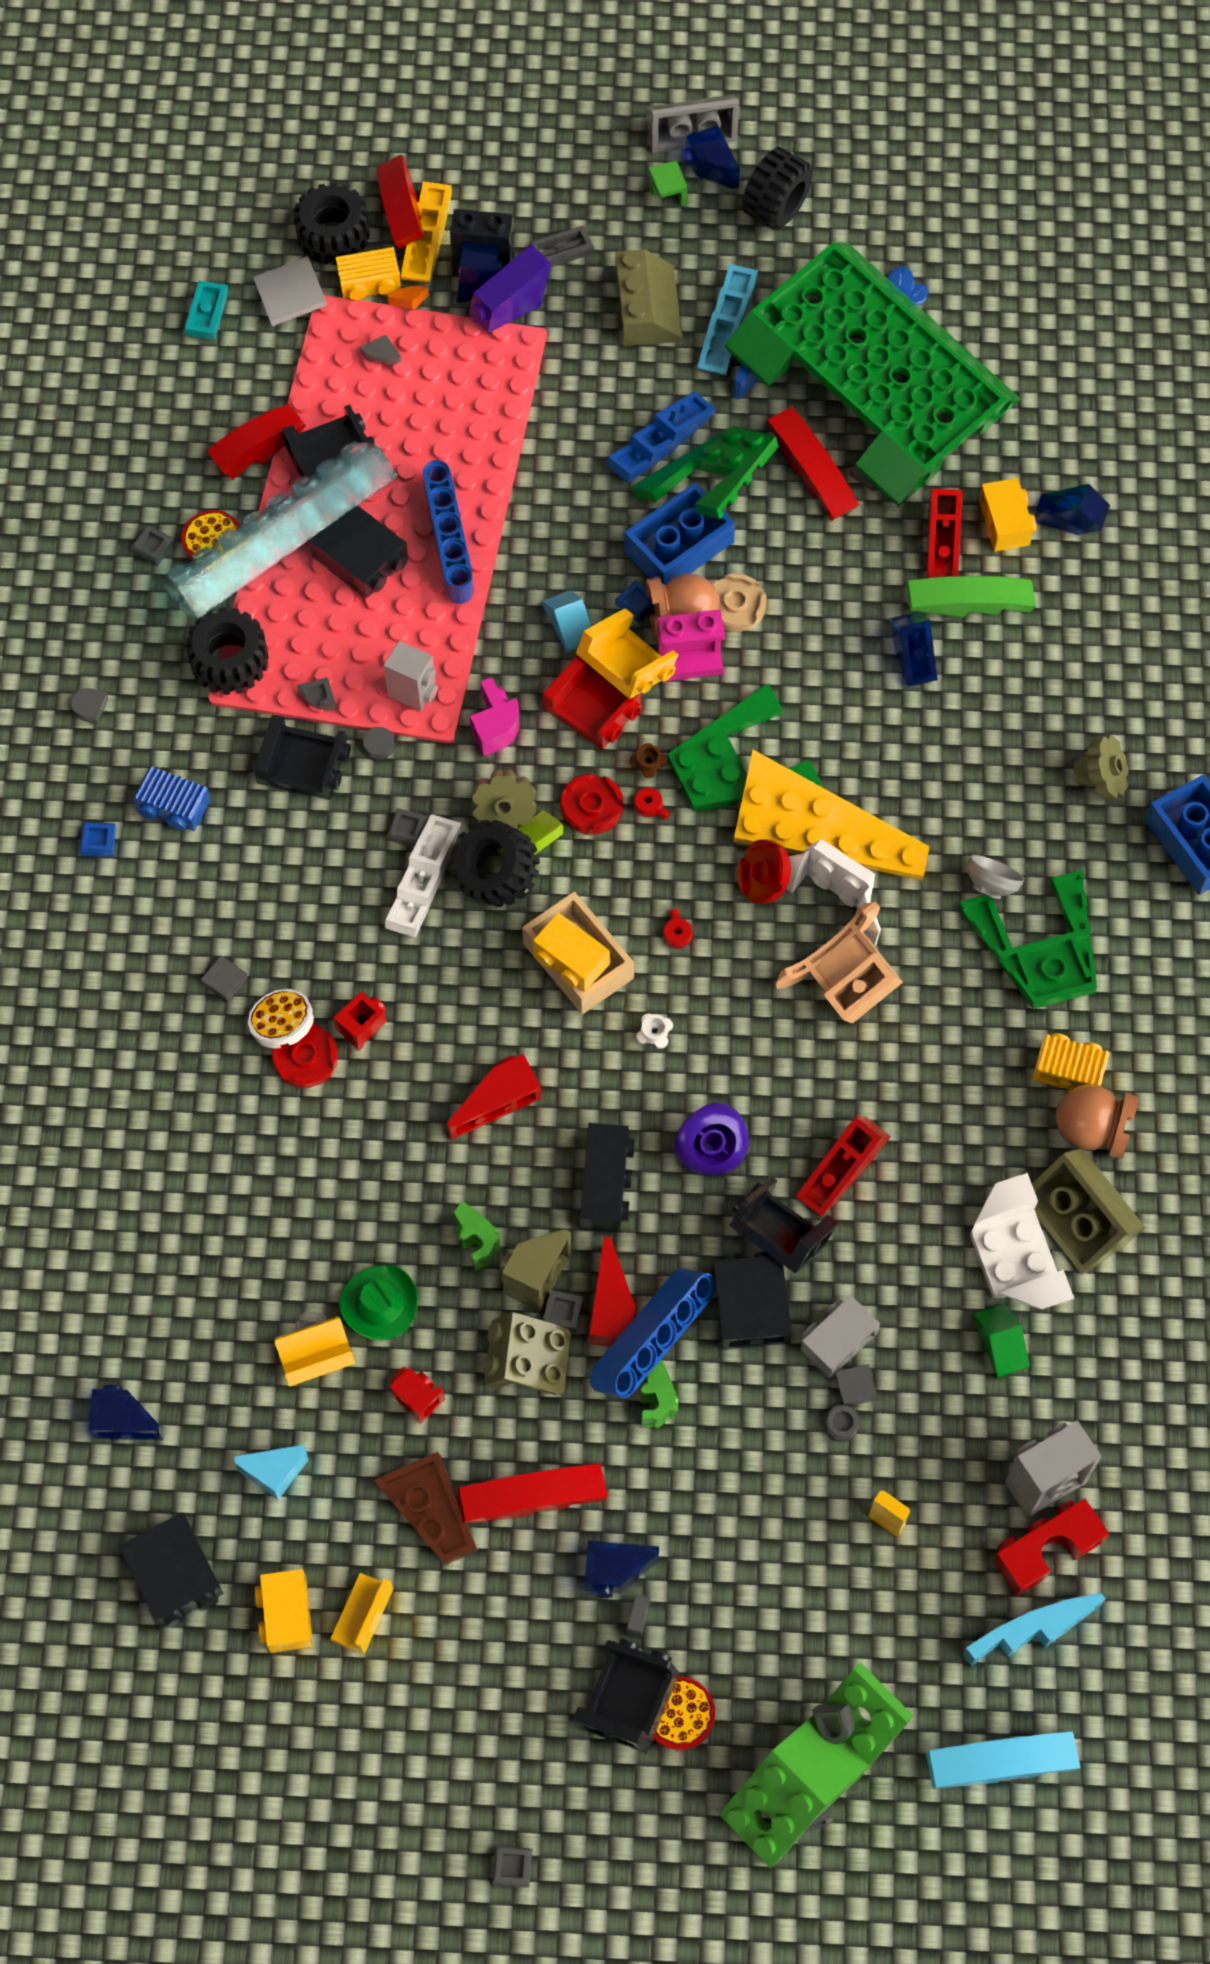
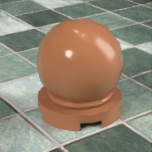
M683 573L674 576L666 585L661 583L659 576L646 579V599H651L654 606V614L648 615L652 635L655 639H657L658 617L720 609L719 595L712 582L698 574Z
M1084 1084L1069 1089L1056 1107L1058 1131L1067 1142L1079 1149L1096 1150L1106 1146L1109 1149L1108 1157L1122 1159L1130 1136L1123 1133L1126 1121H1131L1135 1117L1139 1096L1125 1092L1123 1100H1117L1110 1090L1098 1084Z

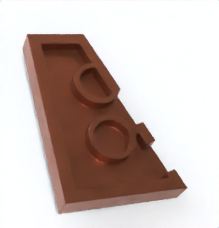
M438 1452L373 1480L445 1565L478 1551L468 1523L463 1524L459 1500L441 1455Z

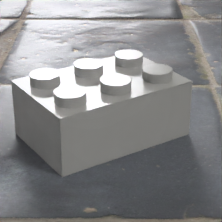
M1078 1420L1069 1426L1062 1422L1047 1433L1049 1437L1038 1444L1036 1440H1032L1018 1449L1019 1455L1013 1459L1014 1464L1009 1468L1010 1472L1005 1484L1027 1518L1086 1484L1102 1456Z

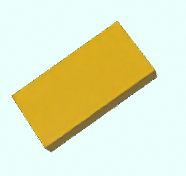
M883 1490L874 1499L868 1517L898 1537L905 1527L910 1509Z

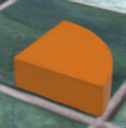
M427 286L401 288L387 296L389 305L414 311L429 296Z

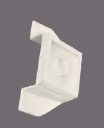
M818 840L809 846L804 853L789 856L791 874L786 888L789 892L793 893L805 876L808 875L817 886L833 891L839 895L843 903L850 907L855 906L859 908L863 903H870L875 874L824 840ZM877 918L864 931V934L874 946L877 944L881 931Z
M1028 1173L994 1185L974 1224L970 1237L992 1298L1009 1297L1024 1304L1045 1309L1073 1300L1074 1296L1064 1270L1057 1271L1035 1213L1038 1200Z

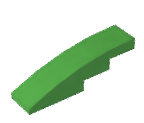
M955 576L908 580L905 583L909 610L964 618L969 612L998 615L1003 609L1030 613L1036 607L1032 580L994 576Z

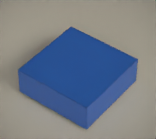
M637 580L615 599V605L621 610L626 608L634 615L633 619L637 622L654 608L652 600L646 599V587Z
M83 822L80 844L81 856L113 857L117 831L115 823Z

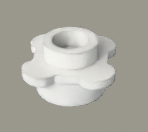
M656 1014L643 1015L641 1018V1031L636 1035L637 1041L641 1044H655L659 1049L665 1048L668 1045V1032L673 1028L672 1021L669 1018ZM652 1029H657L658 1032L652 1033Z

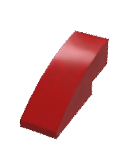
M287 404L241 425L219 440L207 452L221 471L234 480L253 462L257 461L262 466L285 445L282 429L293 425L297 433H299L306 427V424L293 407Z

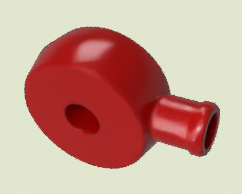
M647 787L636 793L633 805L639 815L647 818L658 815L663 820L668 819L671 813L663 808V798L658 790Z
M671 909L669 911L670 920L664 926L662 934L668 946L681 949L691 942L693 929L688 921L680 918L678 909Z

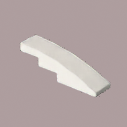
M433 814L430 815L409 857V866L397 888V898L385 920V929L416 938L453 851L452 848L461 829V823Z

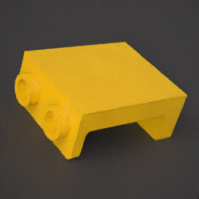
M624 608L584 630L576 654L626 697L631 699L641 692H648L658 682L667 681L676 670L674 665L678 653L672 650L663 656L658 654L629 629L634 615Z

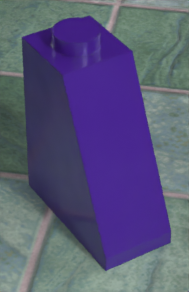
M533 245L527 247L473 293L469 315L489 333L540 308L551 263Z

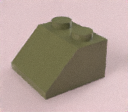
M562 1229L518 1243L513 1253L508 1251L499 1268L502 1271L501 1281H503L504 1294L541 1312L549 1297L550 1290L553 1289L571 1256V1232Z

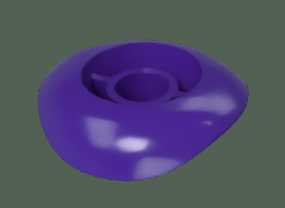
M718 1102L708 1104L691 1114L680 1127L674 1144L676 1158L686 1169L699 1175L720 1176L727 1174L737 1168L747 1154L749 1135L746 1124L739 1112L733 1107Z

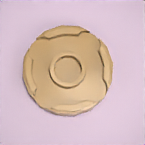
M728 574L718 581L715 580L712 583L719 595L724 630L742 632L752 629L761 622L766 612L767 596L754 578L744 574Z

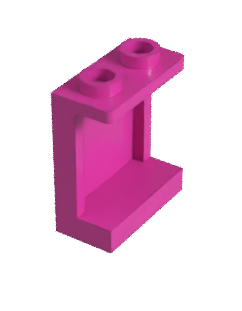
M721 609L658 617L657 653L661 656L672 650L678 653L674 665L676 670L667 681L723 675L720 651L721 640L725 639Z

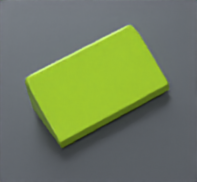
M542 810L531 819L528 825H522L518 830L531 838L530 842L535 844L538 850L534 853L536 855L563 835V824ZM503 848L496 850V852L504 859Z

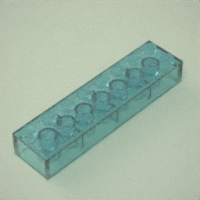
M356 441L349 443L341 449L342 455L335 460L330 458L316 467L317 473L309 478L304 476L291 485L293 490L286 495L281 493L274 496L267 502L269 507L260 513L258 511L252 512L242 520L243 525L235 531L229 529L218 536L217 540L219 542L211 548H208V546L203 547L192 555L194 560L186 566L180 564L167 573L169 578L164 580L162 584L181 612L199 619L396 478L398 475L380 446L366 442L357 443Z

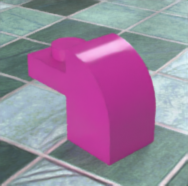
M492 677L480 682L481 696L487 709L470 716L471 732L483 757L510 745L516 738L520 727L517 699L514 698L508 701L503 687L497 688Z

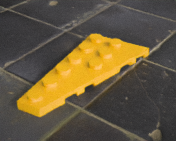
M752 750L733 842L750 845L756 840H773L783 845L787 853L797 855L804 853L809 846L822 839L869 870L923 880L930 846L759 752Z

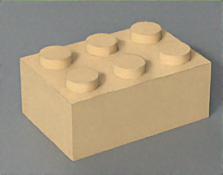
M574 891L523 926L522 935L523 944L534 956L533 940L559 912L610 950V965L585 992L577 986L572 988L561 979L560 973L552 967H543L583 1015L634 979V961Z

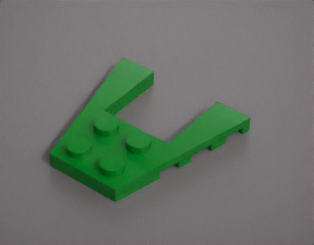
M732 426L631 487L634 497L657 502L696 469L725 476V479L695 503L698 514L721 519L724 516L722 509L726 504L732 505L736 501L739 488L742 485L748 486L753 479L751 473L756 467L761 469L779 447L776 436Z
M769 683L667 754V761L693 812L733 806L734 802L742 801L747 773L728 736L782 714V707ZM810 760L788 768L823 788Z
M1083 870L1056 876L1051 879V887L1070 930V933L1012 948L992 897L984 895L961 901L959 904L960 912L1033 1009L1096 992L1097 983L1093 950H1091L1090 942L1091 932L1087 916V898L1084 891Z

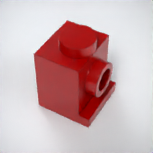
M361 991L333 1017L336 1031L360 1051L364 1047V1043L387 1022L386 1008L379 999L374 996L369 998ZM362 1019H367L362 1025L358 1023Z
M404 1366L391 1378L390 1382L392 1384L389 1386L391 1396L420 1424L445 1401L444 1390L440 1386L433 1390L434 1383L422 1371L416 1374L410 1367L406 1368Z

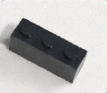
M600 1123L588 1124L580 1229L621 1232V1221L628 1222L630 1201H623L624 1189L631 1190L632 1169H626L627 1158L634 1157L635 1138L629 1137V1126Z

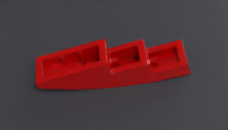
M402 154L376 167L386 217L394 243L399 249L425 236L420 222L422 217L417 205L419 200Z
M793 406L766 420L772 434L776 436L777 443L794 473H800L812 497H818L831 521L860 505L828 452Z
M601 1463L527 1473L467 1485L457 1489L463 1524L529 1517L533 1512L561 1510L573 1504L601 1502L608 1497Z

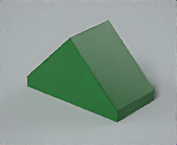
M1006 1304L973 1313V1319L996 1378L1030 1367L1022 1324Z

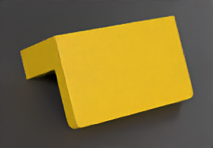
M339 1317L319 1322L274 1339L289 1387L356 1364Z
M359 1574L330 1638L332 1642L365 1655L393 1591L391 1580L384 1578L382 1581H379L365 1574Z

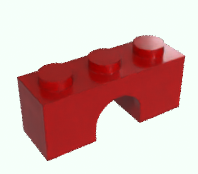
M1086 1498L1077 1504L1074 1500L1066 1502L1056 1510L1058 1515L1047 1522L1045 1518H1041L1026 1529L1028 1531L1027 1535L1019 1540L1012 1536L997 1546L999 1552L996 1554L993 1562L1017 1597L1045 1580L1051 1572L1042 1557L1043 1546L1050 1543L1061 1544L1077 1560L1106 1541L1110 1534Z

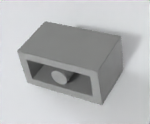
M398 641L384 664L388 697L422 711L427 702L431 703L438 690L435 682L436 670L434 669L433 656Z
M851 1295L844 1302L840 1299L835 1301L825 1313L828 1317L819 1325L816 1322L812 1323L801 1335L804 1340L802 1341L800 1351L829 1380L835 1375L836 1371H839L879 1331L880 1323Z

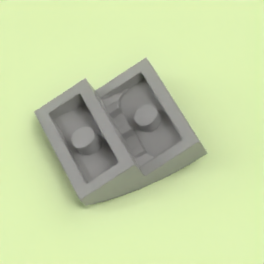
M308 256L253 277L272 326L327 306Z

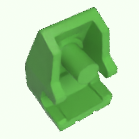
M461 1201L454 1211L456 1216L455 1223L457 1225L454 1231L459 1240H463L461 1244L463 1250H467L475 1245L480 1248L472 1253V1265L474 1270L478 1271L485 1266H489L495 1254L501 1250L500 1234L496 1226H493L479 1212Z
M660 1360L641 1383V1393L643 1394L641 1402L655 1403L656 1405L654 1410L642 1411V1428L654 1427L657 1429L668 1420H675V1412H678V1395L674 1390L664 1363Z

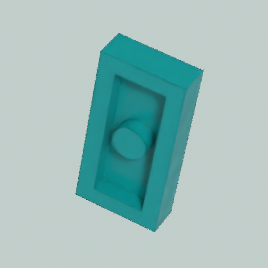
M198 281L184 328L186 336L215 340L229 293L227 285Z

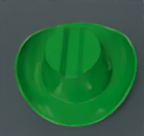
M393 1265L372 1266L358 1272L347 1282L340 1295V1311L345 1322L358 1334L373 1340H390L403 1334L413 1323L418 1309V1292L412 1278L401 1268Z

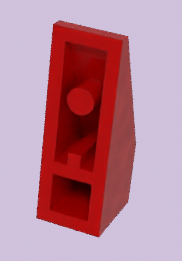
M931 489L929 491L927 578L958 576L963 490Z
M524 1054L517 1057L513 1055L505 1057L498 1062L497 1066L491 1069L447 1122L448 1135L451 1140L542 1099L541 1086Z
M855 1116L796 1194V1197L820 1217H823L869 1166L891 1136L868 1117Z
M604 1236L590 1327V1344L611 1347L634 1320L635 1304L611 1237Z

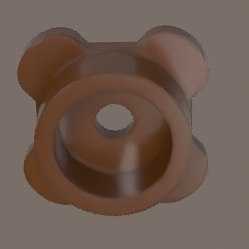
M646 743L637 750L636 755L630 757V765L641 770L645 778H653L660 767L666 766L668 759L665 754H661L656 746ZM646 759H651V762L647 763Z

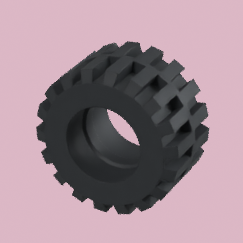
M782 147L774 148L760 161L747 183L742 203L743 212L774 231L780 230L793 219L807 197L813 177V167L811 164Z
M331 183L330 186L320 184L317 189L312 187L307 190L308 195H301L299 203H296L294 208V221L297 241L305 255L309 254L310 259L314 261L320 259L322 264L333 262V265H336L335 257L360 253L361 249L366 248L368 244L367 239L370 237L367 207L363 197H359V193L355 189L349 191V186L344 184L341 187L337 186V183ZM331 221L342 222L336 226H323L324 223Z
M219 608L217 613H213L212 610L206 612L207 617L204 619L199 617L195 621L196 627L191 626L188 631L189 637H186V651L195 679H198L199 684L204 688L209 685L211 692L217 693L218 690H222L223 695H230V691L236 690V694L242 693V688L246 686L248 689H251L255 686L254 680L260 681L263 678V671H267L268 650L260 623L256 618L252 620L251 614L246 611L240 614L237 608H232L231 611H226V608ZM232 644L243 648L238 654L229 658H219L212 655L215 650L224 645Z
M482 820L480 821V826L475 823L470 825V832L466 833L463 831L459 836L462 840L459 844L455 843L452 848L456 851L455 856H450V863L455 866L450 871L452 877L457 878L455 881L457 887L462 889L466 895L496 907H503L504 903L509 906L515 904V898L522 900L526 896L524 891L527 888L532 890L535 885L531 882L533 877H538L539 870L535 869V865L540 864L539 856L534 854L538 851L536 845L530 842L531 838L528 835L499 820H493L492 822ZM503 848L504 863L502 868L495 876L487 879L486 864L489 857L496 850Z

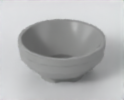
M971 855L968 860L967 871L973 882V888L992 898L1001 899L1002 896L1019 891L1025 880L1016 870L991 858Z

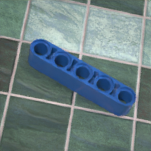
M433 460L427 463L423 469L424 488L447 597L454 603L463 604L472 599L474 595L473 573L450 468L443 461ZM451 530L453 532L445 533L444 531ZM457 556L458 558L450 559L449 557ZM458 582L464 583L462 585H455Z
M685 1268L677 1269L595 1364L590 1375V1384L593 1390L620 1398L631 1396L710 1302L715 1293L716 1283L714 1277L705 1272Z

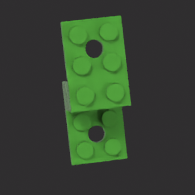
M859 1663L824 1703H849L855 1724L853 1734L843 1743H830L820 1735L814 1716L810 1717L770 1752L719 1813L721 1818L770 1869L785 1855L812 1822L859 1780L914 1717L862 1663ZM859 1707H862L868 1711V1713L871 1716V1721H868L861 1716L859 1712ZM761 1810L770 1816L771 1824L762 1818Z

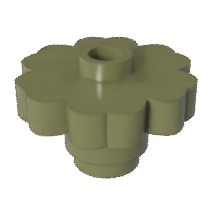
M1113 735L1093 738L1088 746L1089 755L1082 756L1080 760L1074 763L1073 772L1076 782L1087 787L1095 786L1096 793L1103 800L1123 797L1128 788L1126 776L1129 771L1126 756L1121 752L1120 742Z
M496 770L491 774V779L481 778L472 792V799L475 803L473 815L478 819L479 823L482 820H489L491 822L499 820L516 829L518 824L528 825L536 813V803L534 802L536 797L535 788L530 784L527 777L516 778L512 770Z

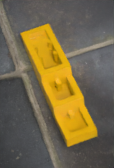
M423 182L417 205L422 217L420 222L425 236L406 245L401 271L402 280L431 282L452 195L451 185Z

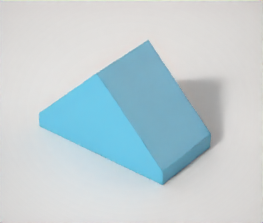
M569 590L542 601V605L567 653L578 649L583 631L591 627L583 599Z
M305 1445L234 1456L238 1471L279 1500L308 1462V1453Z

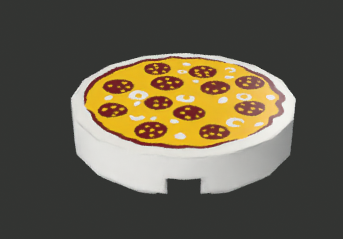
M292 989L275 990L266 994L255 1003L249 1013L248 1026L254 1039L262 1046L272 1049L281 1048L280 1045L286 1043L289 1045L297 1043L308 1033L313 1024V1009L308 998L300 991Z

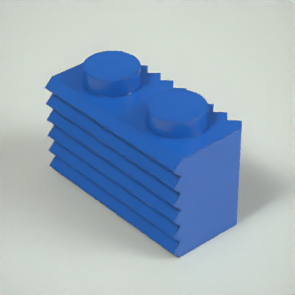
M150 766L133 797L136 810H138L141 816L149 820H155L156 817L163 819L170 827L179 831H183L185 828L195 831L208 804H210L207 787L172 775L171 773H166L164 770L155 769L153 766Z

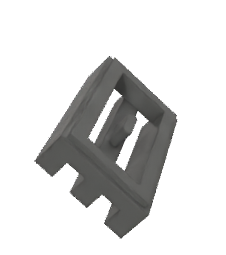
M584 225L529 242V246L533 245L539 252L540 250L556 246L540 252L551 263V267L594 254V246ZM582 237V239L567 243L568 241Z

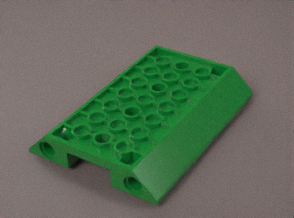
M833 242L753 308L725 344V348L767 387L789 369L793 357L869 426L878 436L857 461L855 468L898 507L939 472L944 459L973 433L980 436L1020 400V397L857 250L845 242ZM815 295L820 299V302L816 304L810 303L806 300L805 296ZM849 335H860L864 341L862 343H854L849 339ZM902 374L907 378V382L899 383L893 379L892 375ZM944 413L951 418V422L943 423L937 419L936 415Z

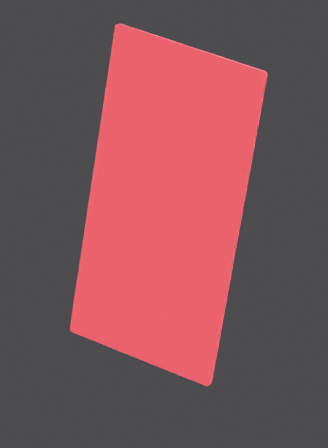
M324 295L327 306L314 310L311 313L287 404L293 407L306 424V427L298 434L343 417L345 415L344 406L350 404L354 413H360L366 427V430H364L366 437L372 436L378 450V453L374 454L376 467L308 493L285 445L273 455L232 607L239 609L240 614L246 611L251 614L252 620L256 618L260 623V628L263 629L269 656V659H267V671H263V678L260 681L254 680V687L248 689L247 686L242 688V693L236 694V690L230 691V695H223L222 690H218L217 693L210 691L209 702L214 706L269 715L274 714L362 730L384 727L390 730L393 735L452 743L455 740L547 340V331L544 328L507 323L487 333L472 317L420 309L413 311L395 307L394 305ZM383 335H387L400 354L401 362L386 365V363L368 361L362 356L360 347ZM433 460L443 461L450 468L473 573L474 595L472 599L463 604L454 603L447 597L424 488L423 469L427 463ZM351 501L407 542L408 561L401 571H395L389 576L385 586L379 592H373L368 598L363 597L323 564L314 559L311 552L310 540ZM447 530V531H444V532H445V533H450V532H453V531ZM452 556V557H449V558H450V559H456V558H458V557H457V556ZM462 582L455 583V585L464 584ZM398 641L433 656L434 669L436 670L435 682L438 690L431 703L427 702L422 711L388 697L384 664ZM232 644L224 645L221 648L219 658L235 656L243 648ZM328 677L337 709L320 710L310 706L300 696L297 685Z

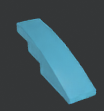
M729 264L715 311L712 312L697 366L698 370L723 376L727 375L733 355L725 348V344L746 318L758 278V270Z
M1102 1593L1063 1600L1030 1611L992 1630L966 1647L962 1655L972 1666L998 1646L1002 1648L1008 1657L1034 1637H1037L1043 1646L1047 1647L1099 1608L1106 1598Z
M1073 1731L986 1741L926 1752L933 1789L990 1784L1008 1779L1029 1778L1047 1773L1074 1771L1080 1768Z

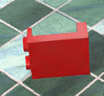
M577 655L544 691L543 709L603 750L609 742L614 743L619 738L623 726L628 720L633 721L637 718L642 710L641 693L629 699Z

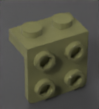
M515 1312L492 1320L487 1334L489 1341L488 1356L483 1365V1373L485 1374L484 1387L496 1390L513 1383L553 1395L563 1393L571 1339L570 1330L560 1325Z

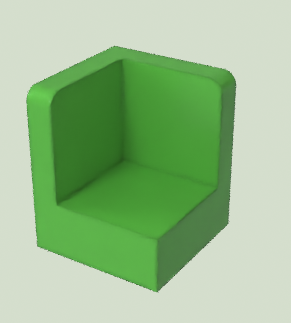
M677 160L649 167V188L652 195L658 194L659 197L663 198L676 194L680 205H687L688 187Z

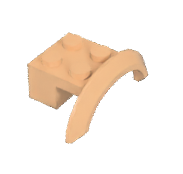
M877 902L863 903L852 920L830 941L806 959L781 971L776 982L777 989L790 987L813 975L826 992L824 996L841 1018L853 1024L902 984L903 981L864 934V931L879 913L880 907Z

